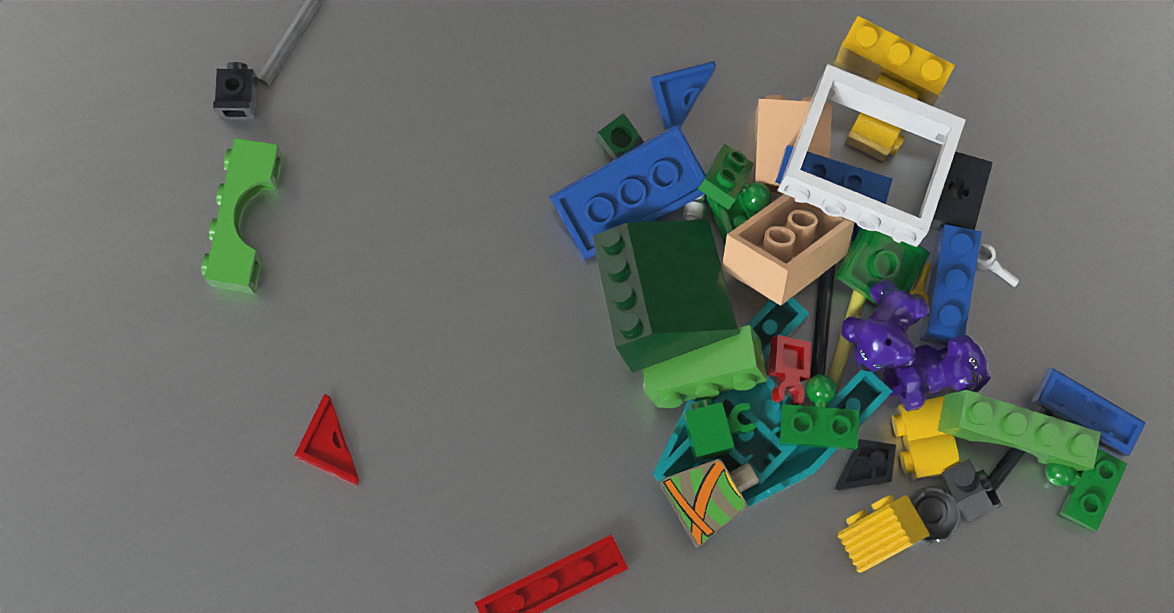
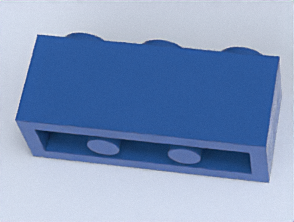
M944 225L937 234L927 291L930 312L923 318L920 341L948 346L950 338L965 335L982 231Z

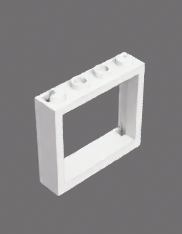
M827 64L818 81L777 191L794 197L796 202H806L819 207L830 216H841L856 222L859 227L865 230L878 231L891 236L898 243L903 241L917 247L929 231L966 119ZM826 99L942 145L918 217L800 170Z

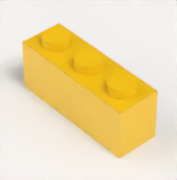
M857 16L836 58V61L875 81L882 74L920 93L917 100L931 106L935 104L955 67L954 64L860 16Z

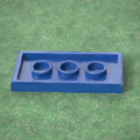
M675 124L550 194L549 198L584 260H587L596 255L593 235L624 223L657 221L702 196L704 193L698 190V187L705 173L678 124Z

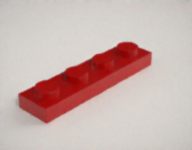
M611 534L474 603L479 613H542L628 570V567Z

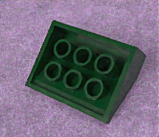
M708 219L629 222L593 235L615 347L631 373L740 334Z

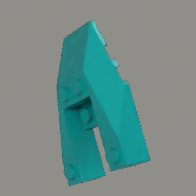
M793 297L783 305H779L770 299L745 325H751L760 338L764 363L770 358L771 338L777 335L791 337L810 314ZM860 370L834 399L828 403V408L859 410L860 427L893 391L873 372ZM766 375L767 381L757 383L751 389H733L721 392L717 397L711 399L712 404L723 403L726 418L729 417L736 405L741 403L750 404V410L739 413L737 419L742 425L755 423L756 428L748 434L731 435L735 446L732 452L694 461L683 415L685 411L690 410V404L703 399L688 400L652 476L661 483V480L716 459L722 460L728 472L748 463L759 483L741 493L748 505L747 508L813 475L837 449L779 444L782 404L791 405V397L785 393L784 400L778 403L773 402L772 390L776 383Z

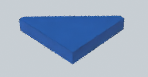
M715 61L650 77V83L664 131L675 124H678L680 128L682 127L716 68Z

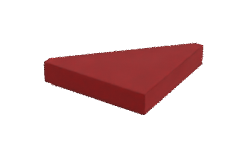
M324 394L294 457L358 486L360 479L332 399Z

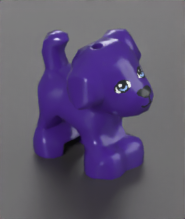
M880 280L870 288V296L879 306L875 308L868 318L855 315L847 317L843 321L841 331L842 336L857 347L855 352L856 363L861 370L867 372L879 371L894 364L899 367L906 365L915 354L914 344L909 340L906 332L910 326L916 324L930 312L925 299L915 298L910 293L900 290L893 281Z
M968 335L950 338L948 347L937 350L927 344L915 347V354L906 365L899 367L894 364L882 369L884 384L893 391L890 396L900 395L902 404L907 412L919 410L925 404V395L939 393L946 387H951L957 392L969 390L977 393L990 381L992 375L989 371L987 355L983 348Z

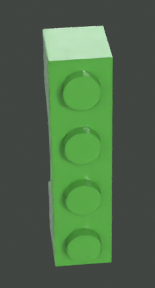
M234 138L232 149L228 148L224 158V169L227 170L225 184L220 183L216 198L217 205H220L218 217L212 219L209 228V239L213 241L210 254L206 253L204 255L201 267L202 275H205L204 279L211 287L255 294L262 258L256 250L243 242L240 233V220L244 209L252 199L264 192L276 190L283 159V154L277 144Z
M969 390L945 394L937 430L968 441L988 442L1020 449L1036 456L1039 463L1063 464L1075 468L1076 471L1094 469L1101 432Z

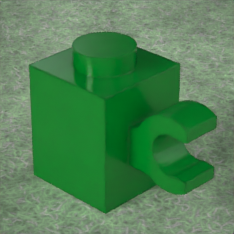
M706 399L690 404V410L685 411L683 415L694 461L732 452L735 446L731 435L748 434L756 428L755 423L742 425L737 419L739 413L750 410V404L748 403L736 405L729 417L726 418L722 402L712 404L711 399Z

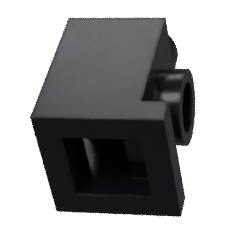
M229 62L226 64V69H217L213 109L220 119H256L258 80L254 70L248 69L247 64ZM229 85H240L234 91L229 90Z
M970 459L942 472L955 503L968 522L1003 506L988 474L984 469L977 472Z

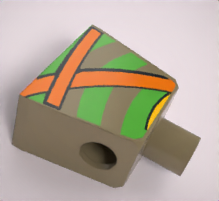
M716 459L661 480L660 486L697 549L748 507L741 493L756 485L759 481L748 463L728 472L722 460Z

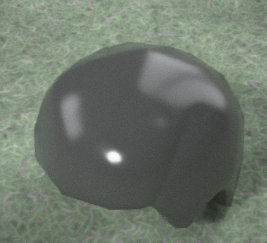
M935 486L916 490L909 499L930 534L920 542L930 545L932 543L948 541L952 533L959 527L962 513L955 503L952 494L942 487Z

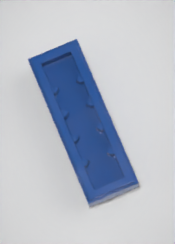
M787 145L784 149L775 183L780 184L794 148ZM808 151L800 169L884 204L887 202L893 178Z
M1054 368L1047 369L1032 399L1033 403L1066 422L1101 432L1099 441L1122 455L1130 456L1146 422Z

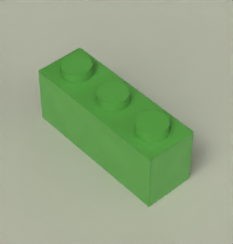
M751 325L738 328L740 334L643 369L646 395L658 408H675L684 401L697 398L703 400L712 399L721 392L733 389H751L757 383L767 381L761 340Z

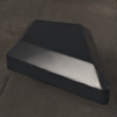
M858 439V448L852 451L834 488L835 491L892 482L896 444Z

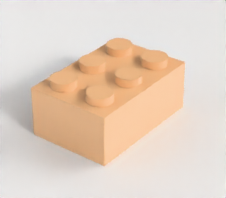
M783 194L727 234L722 270L777 304L783 305L847 255L855 222L841 216H830L819 207L806 202H796L794 197Z

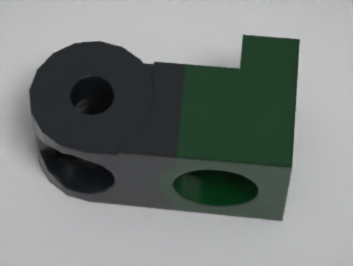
M624 113L599 130L595 137L600 147L606 150L612 159L644 142Z

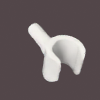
M982 244L981 251L988 255L990 259L982 261L977 258L976 269L980 271L990 269L1015 287L1020 280L995 260L996 252L991 245Z

